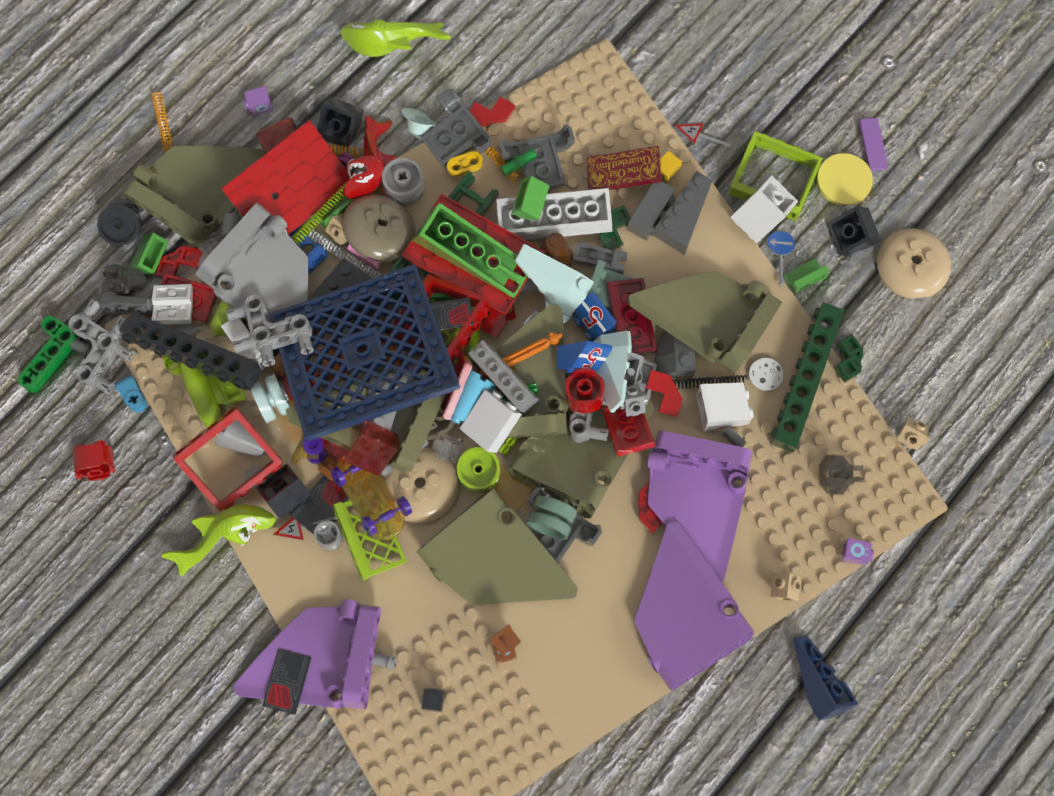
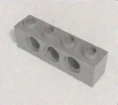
M482 340L469 353L519 411L526 413L539 401L537 396L489 343Z

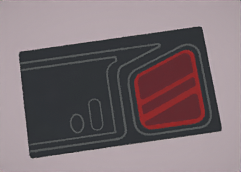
M470 298L430 303L440 330L462 327L472 313Z
M323 476L309 491L311 495L306 501L298 504L289 513L313 535L318 524L312 523L332 517L335 514L333 511L334 504L344 503L352 495L344 486L339 487L335 481H330L326 476Z
M278 649L262 706L296 715L311 657Z

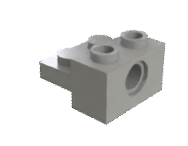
M627 353L626 362H629V369L626 370L624 379L627 380V386L639 384L642 392L646 393L649 400L651 390L646 389L645 386L650 369L656 371L657 364L644 360V357L638 354Z

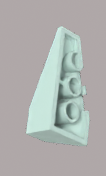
M525 244L522 245L515 259L517 265L528 278L532 279L537 285V289L549 300V303L561 306L563 314L566 316H570L584 301L594 283L578 271Z
M629 331L600 335L593 341L612 345V351L600 369L595 371L604 380V397L609 411L612 413L625 401L627 380L624 379L626 370L629 369V362H626L627 353H631L632 348L631 333Z

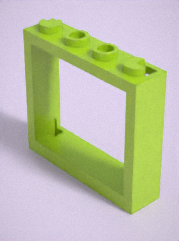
M754 131L728 194L746 201L756 191V189L739 183L754 147H760L812 168L797 206L795 205L786 216V218L796 221L823 158L815 155V153L804 151L798 146L786 144L781 139H774L765 133L761 134Z

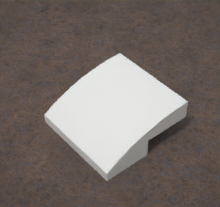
M192 284L157 285L153 287V321L163 325L192 324Z

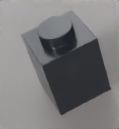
M424 688L421 709L443 713L446 692L444 690Z

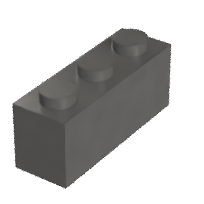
M663 182L653 183L628 222L627 230L644 240H647L649 235L653 236L657 222L661 221L666 214L665 209L667 206L671 207L675 201V188Z

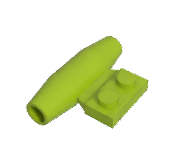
M183 363L180 364L187 392L206 428L222 416L219 405L230 406L246 399L243 389L237 388L228 381L222 382L213 375L206 377L200 370L196 368L193 370Z

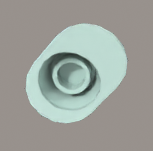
M413 108L401 109L402 115L407 119L408 132L420 140L433 126H437L436 122L419 110Z

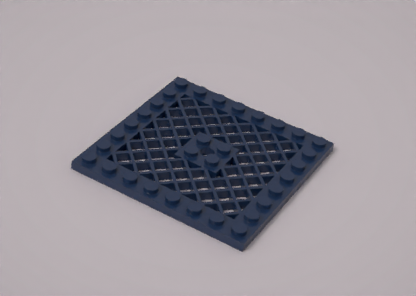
M416 264L269 314L272 324L283 321L287 317L301 314L307 318L312 328V333L315 329L320 331L317 337L313 335L310 337V340L313 341V352L310 354L306 348L307 355L302 356L299 342L279 347L306 442L461 389ZM395 294L401 295L398 301L392 299ZM406 298L408 299L409 305L404 303ZM376 300L382 301L380 307L374 305ZM388 304L394 306L392 311L386 310ZM358 306L364 308L361 313L356 312ZM400 308L406 310L404 315L397 314ZM370 310L376 312L373 318L367 316ZM340 312L346 314L343 319L337 318ZM411 313H413L414 319L409 318ZM381 315L388 316L385 322L379 320ZM351 317L357 318L354 324L349 322ZM321 319L327 320L324 326L319 325ZM393 319L399 320L397 326L391 324ZM363 321L369 323L366 328L360 326ZM333 323L338 324L336 330L330 329ZM405 323L411 325L409 330L403 329ZM375 325L381 327L378 332L376 327H374ZM345 327L350 329L348 334L341 333ZM417 327L420 334L414 333ZM387 329L393 331L390 337L384 335ZM326 333L332 335L329 341L323 339ZM398 334L404 335L402 341L396 339ZM337 338H340L338 339L340 345L335 344ZM410 338L417 340L414 346L408 344ZM380 340L386 342L383 347ZM422 343L424 344L425 349L420 348ZM319 344L325 346L322 351L316 350ZM392 344L398 346L395 352L389 350ZM363 347L367 348L364 353L358 352ZM330 349L337 350L333 356L328 354ZM404 349L410 351L408 356L401 355ZM342 353L345 360L339 359ZM416 353L422 355L419 361L413 359ZM312 355L317 356L315 362L309 361ZM386 355L389 356V357H391V359L389 360L388 363H386V362H387ZM428 358L431 365L425 363ZM324 359L330 361L326 367L321 365ZM397 360L403 361L401 367L394 365ZM335 364L341 365L339 371L332 370ZM409 364L416 366L413 372L406 370ZM306 366L310 367V370L308 371V373H307V370H306ZM378 366L385 368L381 374L375 372ZM347 369L349 374H351L350 376L344 374ZM421 369L428 371L425 377L419 375ZM317 370L322 372L319 378L313 376ZM390 371L396 372L394 378L387 377ZM359 373L365 374L362 381L356 379ZM328 375L334 376L331 383L325 381ZM402 375L409 377L406 383L399 381ZM371 377L378 379L375 385L368 383ZM340 379L346 381L343 387L337 385ZM310 381L315 383L313 388L311 387ZM383 382L390 384L387 390L380 388ZM352 384L358 385L355 392L349 390ZM321 386L327 387L324 394L318 392ZM364 388L371 390L368 396L361 394ZM333 390L339 392L336 398L330 397ZM345 395L351 397L348 403L342 401ZM315 397L320 399L318 403H316ZM326 401L332 403L329 410L322 408Z

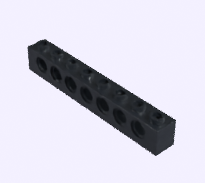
M133 312L119 329L123 335V340L128 344L132 345L134 343L143 350L148 351L149 349L154 351L160 357L166 356L173 362H181L193 370L196 368L207 376L213 375L222 382L228 381L239 389L251 390L262 374V370L255 360Z

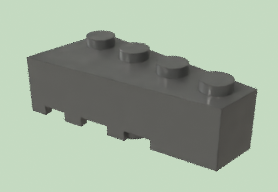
M696 171L655 228L654 236L684 256L710 190L712 180Z

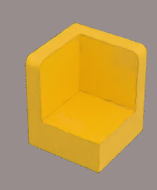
M669 150L661 157V172L665 176L664 182L666 184L680 171L682 161Z

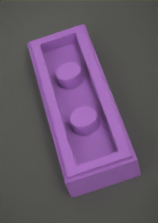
M878 118L861 119L859 127L867 165L871 171L887 170L888 163Z

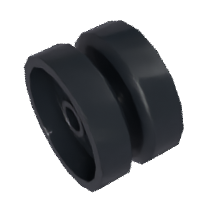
M118 202L111 204L101 212L98 217L97 228L104 241L111 245L123 246L128 245L137 238L141 232L143 222L140 213L135 207L128 203ZM120 221L123 224L122 228L116 222Z

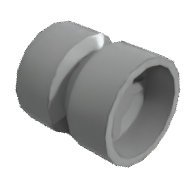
M323 521L316 526L314 538L322 549L333 551L341 546L343 534L335 523Z

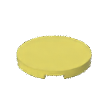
M841 153L827 158L822 163L817 174V182L820 193L829 202L838 206L853 205L862 202L867 197L872 188L873 176L869 166L861 158L852 154Z

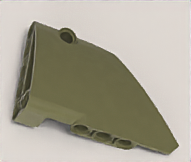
M378 366L375 372L381 374L385 368ZM422 369L419 372V375H422L424 377L427 374V372ZM359 373L356 379L362 381L365 374ZM343 380L337 385L343 387L346 381ZM352 384L349 390L355 392L358 385ZM364 388L361 394L368 396L369 390ZM333 390L330 397L336 398L339 392ZM446 394L397 410L390 433L370 434L368 420L322 436L321 438L361 457H370L401 473L407 474L413 469ZM345 395L342 401L348 403L351 397ZM315 397L316 403H318L320 400L317 397ZM326 401L322 408L329 410L332 403ZM295 405L287 408L288 422L302 428Z

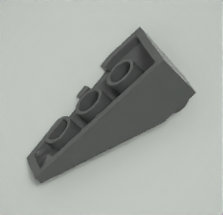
M663 329L654 358V363L657 364L656 371L669 374L671 378L693 377L696 371L695 351Z

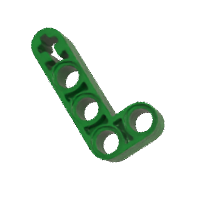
M47 316L41 322L42 329L51 338L18 377L19 384L30 393L37 392L72 351L70 347L72 341L78 338L67 325L53 316ZM53 324H56L55 328L49 330ZM70 334V337L64 340L65 336ZM55 349H58L57 353L55 355H52V352ZM42 364H45V367L42 370H39L40 366Z

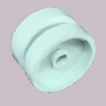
M275 373L265 378L268 390L264 388L260 381H256L251 389L254 399L267 423L276 420L275 406L283 416L287 415L286 409L291 407L284 387L280 384Z

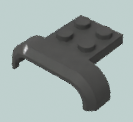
M447 88L437 96L438 101L449 116L423 135L421 139L442 167L446 166L451 158L459 156L471 146L479 154H482L491 147L492 138L480 126L454 89Z
M564 124L560 131L518 142H507L506 138H503L500 142V149L503 159L509 162L514 156H519L532 148L537 158L524 165L525 178L533 176L550 185V190L566 186L558 153L570 148L574 144L575 138L572 128Z
M539 487L533 491L527 502L533 508L537 496L552 497L545 491L544 487ZM576 514L574 522L568 524L571 530L566 540L552 538L535 530H532V533L559 564L575 539L586 545L594 546L602 534L601 525H594Z

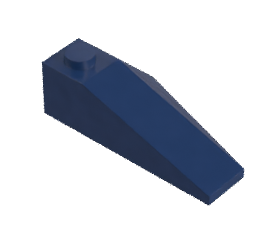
M807 635L794 637L793 642L808 701L818 720L831 719L859 705L848 685L844 681L840 682L833 674L835 669L832 666L829 667L822 660V653Z

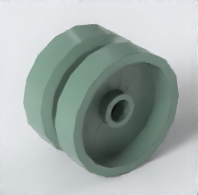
M537 496L533 505L536 512L530 513L527 525L546 536L566 540L571 530L568 524L574 522L577 511L562 501L546 496Z

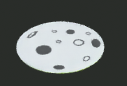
M761 358L751 365L749 377L755 387L760 390L770 391L776 389L782 383L783 369L775 360Z

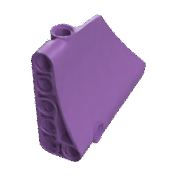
M658 431L655 447L650 452L648 459V468H650L648 505L665 526L670 522L679 523L717 577L723 582L746 492L747 479L753 458L752 451L735 445L667 431ZM736 480H740L742 482V485L739 487H735L732 485V483Z
M675 522L668 523L635 616V625L648 651L649 657L647 659L656 673L660 674L672 691L752 639L754 630L739 611L738 604L682 526ZM731 608L734 614L727 615L724 613V609Z
M346 599L342 601L341 605L336 607L305 609L266 647L234 685L236 694L239 697L264 699L278 649L311 657L299 704L336 709L342 707L366 709L381 608L379 606L360 605L357 601ZM334 694H341L339 699L332 700Z

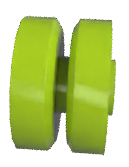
M474 447L465 451L457 464V474L462 486L469 492L476 494L485 493L489 489L494 488L501 475L500 464L496 455L493 452H487L482 447ZM480 467L482 471L477 473L476 468Z

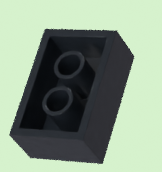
M343 258L308 300L372 278ZM340 312L337 318L343 319L346 314Z

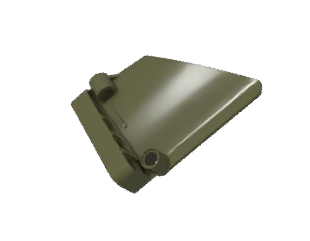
M173 146L152 165H139L134 172V179H132L122 193L126 198L164 223L191 245L200 248L210 234L216 232L222 225L223 215L231 213L235 208L221 188L269 152V150L230 146ZM213 220L210 224H206L207 221Z
M555 303L549 305L495 351L503 358L541 338H548L549 332L562 333L563 336L559 339V345L557 346L565 345L562 307ZM550 344L547 349L510 366L526 385L533 382L537 384L539 392L535 395L539 401L526 413L519 411L522 415L507 438L567 434L566 411L569 407L565 398L567 374L564 370H557V346ZM490 378L489 381L496 386L495 390L500 392L501 394H504ZM556 401H558V403H559L557 409L555 408V402H556Z
M494 488L489 489L417 550L418 555L429 566V570L439 582H445L472 605L572 599L577 594L578 589L574 582L515 511L509 508ZM504 511L510 515V520L507 523L501 519Z

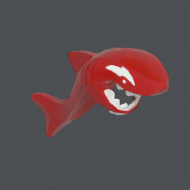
M369 115L365 116L364 156L351 159L346 166L350 180L344 186L343 195L347 198L357 199L361 196L372 194L382 182V173L385 166L396 159L394 155L384 154L379 151L376 141L379 135L390 129L392 125L391 120L377 122ZM357 166L365 168L364 173L359 171L357 174L350 170H352V167L356 168Z

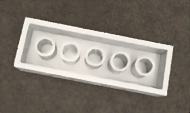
M609 188L547 194L539 220H527L511 214L516 197L496 199L498 225L524 240L547 238L551 233L573 236L612 232Z

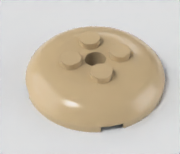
M909 228L896 231L883 241L877 252L876 263L881 281L893 293L904 298H927L936 294L946 284L951 273V259L947 248L939 238L925 230ZM911 259H917L918 264L913 263Z
M424 447L421 450L413 469L409 473L404 474L393 470L382 478V493L389 509L393 511L398 508L396 500L404 496L412 508V514L405 517L399 511L395 515L411 523L419 524L440 519L452 509L460 491V480L454 463L447 455L430 447ZM418 480H425L426 482L421 488L415 486Z

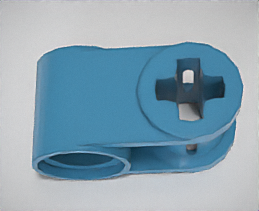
M132 374L114 383L119 394L133 412L140 413L147 407L146 399Z

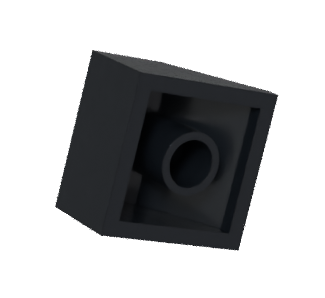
M331 97L322 104L317 131L323 139L340 146L343 145V147L347 146L348 149L361 126L364 110Z
M856 206L827 223L839 256L865 250L881 241L870 210L867 207Z
M287 463L269 476L265 483L259 484L256 487L279 519L289 514L294 507L305 502L311 495Z

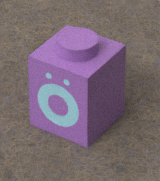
M265 86L244 92L246 99L243 102L246 110L251 111L252 116L273 110Z
M851 538L846 539L843 545L841 561L865 566L873 559L874 550L871 549L872 543Z

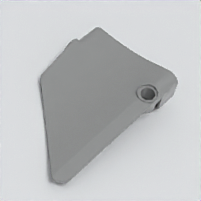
M258 203L248 211L209 254L195 274L213 288L217 297L232 308L242 305L248 296L254 294L261 297L269 314L308 301L307 255L289 237L286 231V221L278 215L271 216V213ZM221 284L226 285L228 289L222 288Z

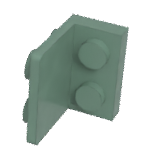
M598 260L591 279L594 283L587 296L594 292L605 308L610 309L606 283L633 278L605 269L606 262Z

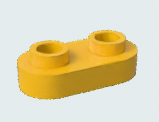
M475 151L451 158L447 163V171L453 177L466 175L468 171L471 173L478 171L483 165V158L481 154ZM472 161L477 162L475 165L471 164ZM455 167H459V168H460V169L457 170V171L454 170Z

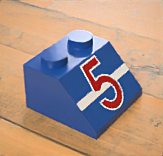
M590 293L575 309L573 321L578 328L581 327L584 330L586 339L593 342L600 335L614 333L616 320L595 293Z
M583 341L557 346V370H564L566 374H573L575 370L580 368L598 371L612 351V345Z

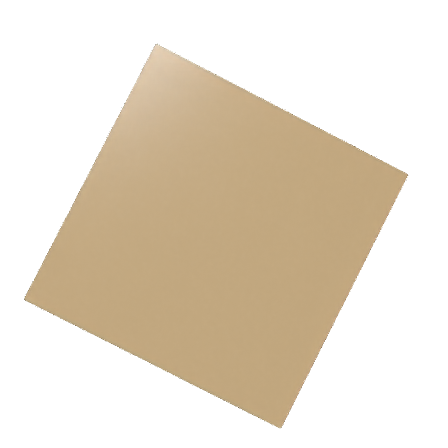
M608 39L600 41L502 97L516 105V109L507 122L494 123L482 127L487 135L492 138L491 146L500 153V156H502L500 142L503 138H506L507 142H518L556 133L563 128L564 124L572 128L575 138L574 144L567 150L558 153L566 186L550 189L547 194L588 190L586 157L659 146L660 158L669 150L682 161L680 171L667 183V185L675 188L674 196L676 198L696 171L708 177ZM497 101L488 105L486 108L491 110ZM425 143L396 158H408L415 161L423 173L424 192L422 197L416 203L404 206L414 221L416 232L440 194L448 197L465 176H451L447 171V165L442 167ZM471 146L460 155L477 151ZM483 152L481 154L483 165L478 171L472 172V175L475 176V182L469 190L471 189L480 195L482 199H485L492 189L499 191L497 199L517 197L521 180L525 179L523 168L516 170V174H519V176L513 181L515 183H512L509 180L510 178L504 176L498 165H495L493 160ZM475 161L471 162L472 165H475L477 163ZM459 167L454 168L455 171L460 169ZM662 174V182L665 183V182H664V177H665V176ZM383 182L372 194L386 196ZM711 183L685 256L654 235H649L647 240L642 239L628 231V225L616 229L624 244L615 250L628 253L625 262H618L624 265L623 275L633 279L644 278L646 289L677 279L717 271L740 284H750L752 281H759L765 286V294L770 293L782 302L754 349L735 374L718 362L708 361L695 351L696 371L694 376L672 378L674 381L675 379L683 380V378L685 380L693 378L694 380V378L698 379L699 377L710 378L711 376L713 378L715 376L717 378L718 376L728 377L729 375L731 377L733 375L735 377L736 375H746L748 380L744 379V388H747L749 392V399L747 401L748 406L752 407L753 418H751L750 423L747 425L731 428L740 437L745 438L747 443L743 447L752 451L753 458L727 572L722 584L738 604L739 611L754 630L752 637L754 638L863 566L841 561L843 545L846 539L851 538L872 543L871 549L874 550V559L947 511L948 508L902 443L896 440L897 436L857 381L852 378L844 383L833 367L842 361L833 348H831L797 449L794 452H790L771 445L773 438H770L774 427H778L779 421L776 420L780 409L784 410L785 403H782L786 392L790 393L792 387L789 386L792 375L797 373L798 369H795L798 358L803 356L804 352H801L804 341H808L810 335H807L810 324H814V322L783 281V286H779L778 272L756 242L749 238L747 233L730 218L734 214L733 210L714 184ZM652 184L609 190L611 210L624 205L632 218ZM465 195L458 202L474 212L479 207L477 203ZM496 200L483 217L498 225ZM309 217V219H307L297 228L299 230L300 228H303V225H305V223L308 222V220H310L311 217ZM316 223L317 227L314 226V232L317 231V234L320 233V236L323 235V238L326 237V240L329 239V242L332 241V244L335 243V246L338 245V248L341 247V250L344 249V252L347 251V254L350 253V256L353 255V258L356 257V260L359 259V262L362 261V264L364 263L361 258L348 251L349 243L340 245L335 242L325 229ZM599 233L563 236L573 252V259L578 242L604 248L598 238ZM546 238L526 241L539 248ZM305 245L302 251L310 253L314 248L311 245ZM327 249L324 250L328 257L308 276L309 297L342 260L333 255V253H330V251H327ZM396 261L382 262L374 272L377 271V274L381 273L380 276L385 275ZM572 262L571 266L572 269L590 280L596 268ZM196 273L185 278L206 284L203 280H201L198 276L195 275ZM221 284L222 288H228L226 285ZM536 290L537 292L534 293L530 291L518 294L513 302L516 318L507 321L506 327L497 339H494L480 329L481 341L489 343L494 350L499 348L523 326L522 324L534 311L539 309L542 312L546 308L544 294L539 290ZM217 297L207 324L192 320V325L201 329L192 336L236 353L228 336L224 337L221 335L217 337L210 331L212 329L210 323L222 300ZM388 304L387 308L392 311L394 306ZM371 311L367 316L373 318L376 312ZM574 312L569 321L564 323L565 344L588 341L584 336V330L581 327L578 328L573 321ZM131 313L122 314L121 317L127 319ZM152 315L143 316L152 320ZM381 315L379 320L385 322L386 317ZM119 317L108 322L105 325V329L111 330ZM321 319L319 325L324 326L327 320ZM246 320L243 324L250 333L248 320ZM652 322L656 347L658 348L663 329ZM363 323L360 325L361 327H364V328L367 327V326H365ZM172 324V325H166V326H168V327H171V328H174V329H175V325H174V324ZM333 324L330 327V329L336 330L337 328ZM459 327L449 328L446 331L453 335ZM315 329L312 335L317 337L320 331ZM444 332L442 333L444 343H446L450 337ZM326 333L323 339L329 341L332 335ZM121 335L123 345L135 351L134 357L127 354L133 358L130 362H127L125 359L123 360L176 451H178L206 429L185 387L180 366L181 362L175 363L166 356H158L154 351L149 349L148 351L143 350L134 343L132 345L128 344L123 340V335ZM814 339L816 344L822 345L821 340ZM319 344L316 350H322L325 346ZM463 348L461 354L468 356V351ZM404 349V350L407 352V354H406L405 356H408V354H409L410 351L407 350V349ZM656 352L638 355L643 356L644 360L654 363ZM416 353L413 359L419 361L422 355ZM312 355L309 361L315 362L317 356ZM808 356L811 362H817L815 357ZM428 358L425 363L431 365ZM770 358L780 364L783 369V380L776 389L764 391L753 385L749 377V370L756 360ZM471 363V370L477 373L479 365ZM269 367L262 370V374L257 380L262 382L266 390L268 388L265 378L271 375ZM802 373L805 379H811L808 373ZM280 379V384L283 385L284 380ZM696 380L695 389L691 381V389L688 382L687 389H685L684 382V389L682 390L680 382V389L678 391L683 400L678 417L658 412L663 393L651 390L649 400L654 406V411L647 422L654 442L656 441L658 431H667L732 445L721 435L727 428L703 432L696 400V393L698 391ZM242 388L246 396L245 400L230 406L219 405L221 415H224L237 405L251 423L271 440L269 444L272 445L282 458L281 467L287 463L308 491L324 476L317 469L322 463L312 464L306 457V452L303 448L305 438L302 428L288 422L287 415H281L276 406L274 407L277 414L276 420L267 423L251 390ZM796 390L798 396H805L803 391ZM290 399L288 400L290 406L295 405ZM568 407V410H567L566 412H573V411L570 409V407ZM790 407V411L793 414H799L797 408ZM461 422L459 425L455 423L444 435L428 440L429 444L426 446L437 449L447 455L454 463L456 469L458 460L465 451L470 448L481 447L460 430L463 424ZM785 424V425H784V429H785L786 431H788V432H792V431H793V429H792V427H791L790 425H788V424ZM217 434L185 459V461L221 501L245 482V472L252 465L256 464L263 468L272 459L264 454L262 457H257L219 447L215 444ZM520 437L514 446L510 447V451L506 456L498 451L497 453L493 452L499 460L501 474L494 490L532 532L533 529L527 525V520L530 513L536 511L528 504L527 500L535 489L515 478L508 471L523 441L529 438ZM654 447L628 454L592 518H584L594 525H601L602 534L594 546L586 545L575 539L559 562L560 567L577 586L576 597L572 599L472 605L445 582H439L429 570V566L418 555L417 550L484 494L469 492L462 486L461 482L457 501L452 509L440 519L418 524L405 521L396 515L390 518L407 563L371 576L365 581L360 579L344 536L341 546L333 551L322 549L315 541L314 535L306 528L302 529L304 541L272 535L293 518L290 514L279 519L254 486L250 488V492L247 495L234 500L235 503L232 506L251 504L265 509L276 517L275 523L268 529L256 532L249 530L250 538L244 546H240V544L230 540L229 542L281 632L307 608L336 607L341 605L342 601L346 599L357 601L360 605L379 606L381 608L374 652L389 656L393 654L394 657L398 658L396 668L387 670L386 667L372 665L366 709L326 707L377 796H513L671 692L660 674L656 673L647 659L649 657L648 651L635 625V616L666 526L662 524L652 534L639 521L638 492L650 481L648 459ZM325 450L327 458L330 455V453ZM355 463L343 464L345 466V469L342 472L348 470V467L354 465ZM368 463L364 465L363 469L344 476L346 484L343 486L352 493L345 502L378 490L386 512L390 510L383 497V475L380 474L378 468H374ZM480 467L476 468L477 473L482 471ZM270 472L268 475H266V478L271 476L273 473ZM418 480L415 486L421 488L426 482L425 480ZM598 480V483L605 485L603 481ZM736 480L732 483V485L735 487H739L742 485V482L740 480ZM200 490L213 515L221 513L222 511L219 512ZM376 497L367 499L365 506L375 510L378 502ZM351 505L347 509L349 514L357 517L361 507ZM363 509L359 518L365 516L372 518L374 513ZM504 511L501 519L506 523L510 520V515ZM376 514L374 520L378 519L379 515ZM337 520L331 521V522L335 523V524L339 527V529H340V526H339ZM357 521L356 531L365 534L362 523ZM379 522L375 525L383 528L385 522ZM376 529L377 532L374 535L369 536L367 534L366 536L377 540L381 531ZM383 532L379 541L390 546L393 539L391 535ZM364 539L363 549L372 552L375 543ZM377 545L374 554L385 558L388 549ZM390 550L387 560L392 562L401 560L397 552ZM372 557L369 563L372 571L380 568L383 561ZM789 570L794 572L793 575L801 577L799 601H781L770 597L773 573ZM731 608L724 609V613L727 615L734 614ZM509 624L521 640V643L515 647L517 659L497 664L490 638ZM424 688L444 690L446 692L443 713L421 709ZM334 694L332 700L339 699L341 694Z

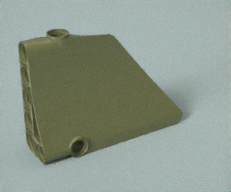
M717 271L666 282L633 293L628 297V304L633 309L702 355L708 361L718 362L734 374L748 358L782 302L770 293L765 294V286L759 281H752L750 284H740Z
M650 400L645 405L646 413L644 414L647 421L654 411V406ZM602 408L594 411L591 422L592 427L608 429ZM566 412L567 434L530 436L528 439H525L508 471L512 476L534 489L544 487L545 491L552 498L570 505L577 511V514L590 519L628 454L617 457L610 433H608L607 442L596 439H589L581 443L574 442L570 437V417L574 412ZM576 429V430H575V432H582V431H583L582 429ZM598 480L603 481L605 485L598 483Z

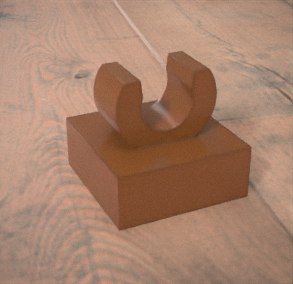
M330 454L317 469L330 481L334 482L331 469L338 467L343 471L345 466Z

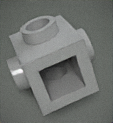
M639 384L626 387L625 401L620 406L621 410L624 409L626 416H637L641 413H646L645 405L648 404L646 393L642 392Z

